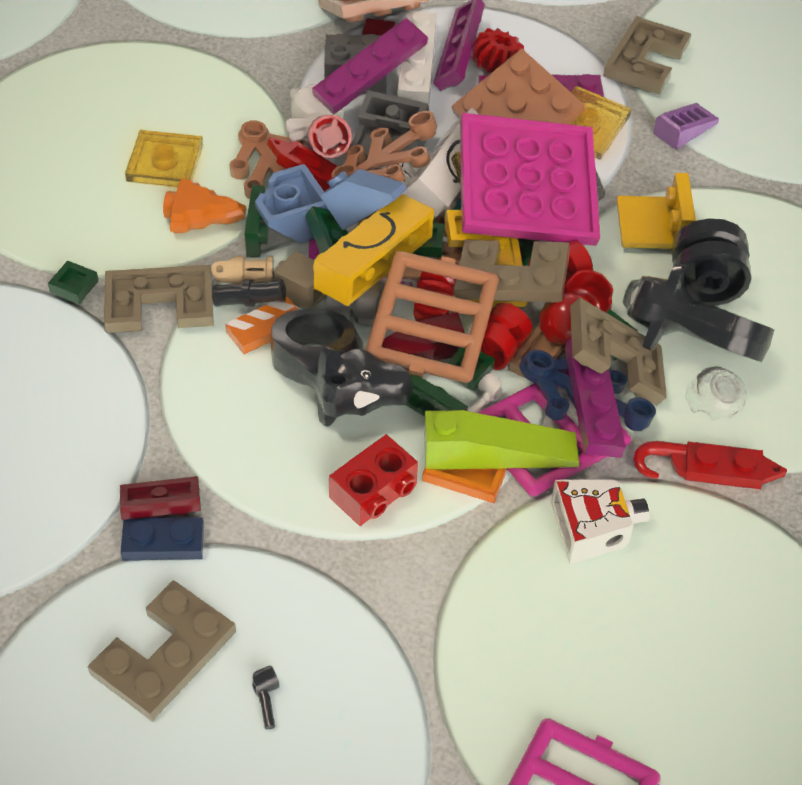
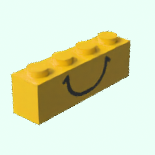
M401 194L395 201L379 209L368 219H364L354 230L342 236L336 244L317 256L313 264L314 289L349 306L389 273L396 252L413 253L432 237L434 209Z

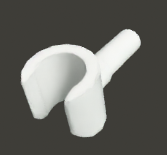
M489 373L480 380L478 388L483 394L470 408L469 412L478 413L490 401L497 402L502 398V381L495 374Z

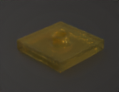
M575 86L571 93L584 104L585 112L569 125L593 127L595 158L601 160L630 118L631 108Z
M139 130L125 171L126 182L178 187L181 179L193 181L204 145L203 136Z

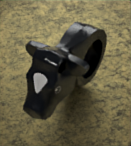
M676 262L668 279L642 276L640 279L631 280L622 304L626 307L627 315L631 319L648 328L643 342V348L651 351L662 336L677 331L759 362L763 361L771 347L775 329L692 298L683 284L685 266Z
M319 308L298 309L286 312L278 317L272 325L270 345L274 369L284 377L310 386L315 390L318 395L319 422L324 426L329 427L337 417L345 414L364 416L382 406H399L409 402L413 391L410 372L402 366L386 364L364 350L363 340L353 323L346 316L333 310ZM317 343L325 346H307L303 344Z

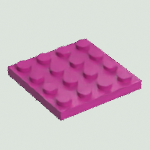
M462 113L460 119L462 233L552 242L577 240L583 245L597 246L600 240L593 127Z

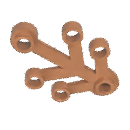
M421 111L412 115L409 119L411 130L393 142L387 128L374 130L370 134L372 142L368 157L362 145L349 147L345 152V164L333 170L332 178L343 171L350 175L361 169L403 182L405 176L402 167L399 165L400 163L410 162L412 167L421 168L430 162L428 150L424 146L415 147L407 151L401 150L417 139L425 141L435 136L437 123L434 114L431 111ZM387 166V167L384 168V169L373 170V169H375V168H377V167Z
M258 120L247 121L241 126L238 140L242 146L236 158L229 164L231 177L238 180L245 179L250 173L249 160L254 151L256 150L260 155L251 177L244 182V194L248 199H250L252 185L264 186L263 182L269 170L272 173L285 170V168L276 163V156L267 146L269 137L290 142L289 137L270 134L266 125ZM305 139L298 141L299 143L307 147V142Z

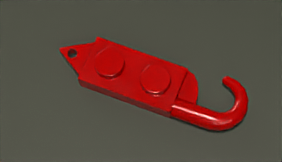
M269 137L267 146L276 156L277 164L285 169L305 164L324 192L330 188L327 182L332 179V172L338 167L337 165L296 140L291 143Z
M648 441L641 444L635 450L633 456L635 468L642 475L657 479L659 473L650 470L646 466L644 460L649 455L670 457L674 471L679 476L684 477L686 481L761 490L763 484L785 477L787 472L786 468L765 457L763 450L687 441V444Z

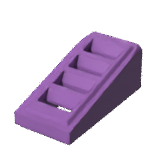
M693 103L659 115L656 118L653 134L677 150L718 124L719 118L698 103Z

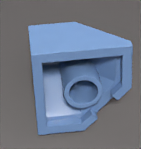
M305 164L274 172L268 181L269 187L264 194L260 193L256 199L255 207L269 228L301 244L309 242V239H314L305 215L312 206L329 210L320 197L324 191Z
M358 169L350 175L343 171L327 182L330 188L321 194L320 197L341 229L345 230L395 201L408 188L403 182Z

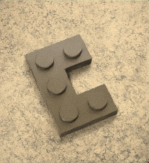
M636 16L605 65L603 77L660 95L671 77L672 67L647 60L649 55L654 51L666 57L681 60L690 44L692 33Z
M464 241L459 265L496 274L499 277V283L494 300L527 302L562 301L570 255L569 242H534L530 266L498 265L500 255L499 241ZM456 279L454 286L455 297L479 300L483 286Z
M211 265L105 271L104 325L106 333L142 331V304L176 302L178 328L214 326Z
M578 298L570 305L572 357L581 365L588 366L602 374L611 366V356H615L627 363L629 390L636 396L644 398L656 406L667 398L662 346L657 343L651 351L643 348L645 339L643 334L582 298Z
M172 580L146 607L147 616L172 634L149 659H146L116 637L87 666L89 675L150 721H153L236 633V623L175 580Z

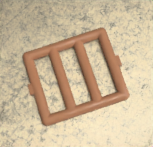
M403 251L396 252L365 350L386 364L402 366L409 369L410 374L422 378L424 373L462 383H469L473 379L499 277L491 272L457 265L456 259L442 256L441 260ZM405 267L482 285L479 301L477 303L403 285L401 281ZM396 298L473 316L470 334L392 316ZM386 330L465 348L461 366L383 348L382 344Z

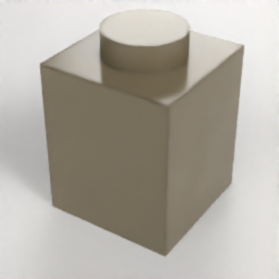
M294 251L285 261L283 260L278 263L274 270L273 278L275 281L284 280L286 295L295 306L301 309L315 308L326 295L314 289V260Z

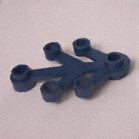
M532 350L521 359L519 364L520 372L529 381L537 383L547 400L544 409L545 414L553 420H563L566 417L570 404L567 399L560 396L555 385L566 390L575 406L570 376L564 374L569 372L567 360H554L549 353L543 350ZM610 370L614 394H621L627 383V377L620 371ZM635 397L630 399L628 403H625L615 398L618 413L624 418V423L629 429L643 431L651 425L656 414V408L650 401Z

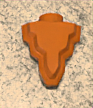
M181 179L176 192L166 191L163 202V215L165 219H171L170 232L185 234L191 229H204L210 224L228 225L236 223L239 220L245 219L247 212L246 205L228 196H219L214 190L201 187L200 183L187 179Z

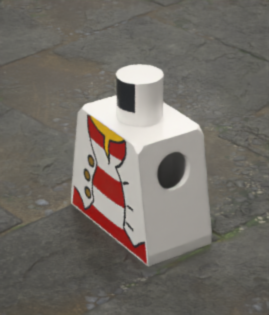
M555 480L551 504L570 564L626 547L629 544L633 523L649 520V507L646 499L625 501L621 486L616 480Z

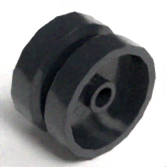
M707 218L694 221L682 227L674 236L671 246L673 266L676 262L685 266L683 284L692 298L717 306L728 304L740 298L749 289L752 279L749 261V242L746 232L737 224L725 219Z

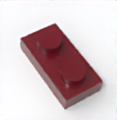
M198 476L120 485L121 520L170 514L185 515L190 512L201 511Z

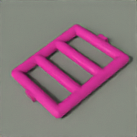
M533 383L478 413L495 417L505 416L510 420L530 423L518 408L534 400L544 411L547 400L538 384ZM567 414L563 420H553V422L561 430L576 433L577 448L582 453L578 455L579 467L551 468V471L537 479L526 468H507L530 496H538L554 487L555 480H567L606 458V456L584 454L580 430ZM622 427L625 445L628 446L631 442V436Z
M545 718L540 722L508 785H528L533 774L555 785H595L542 759L551 739L640 781L639 785H659L661 776L657 770L612 749V741L599 735L594 740L551 718Z

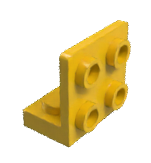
M675 173L672 186H667L665 197H617L621 246L624 248L671 249L673 238L680 229L696 221L688 173Z

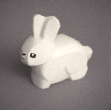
M308 84L303 88H292L290 91L292 118L288 119L285 124V128L289 132L290 142L308 139V128L313 120L319 116L333 115L313 96L312 88L316 84ZM343 109L338 111L334 116H339L344 120Z

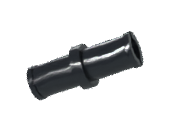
M245 279L242 283L215 284L212 288V299L216 307L244 304L245 307H255L256 303L284 302L286 300V286L283 279L254 282L253 279Z

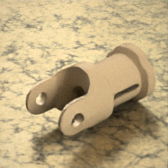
M235 256L229 261H216L211 267V272L217 281L231 282L232 284L242 283L245 279H253L254 282L274 281L273 256H268L266 260H245L244 256Z

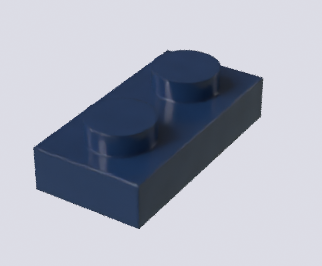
M203 517L123 520L120 551L122 561L203 559L204 519Z

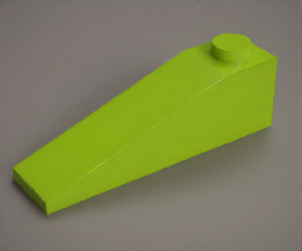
M464 410L425 411L424 447L426 469L579 467L575 432Z

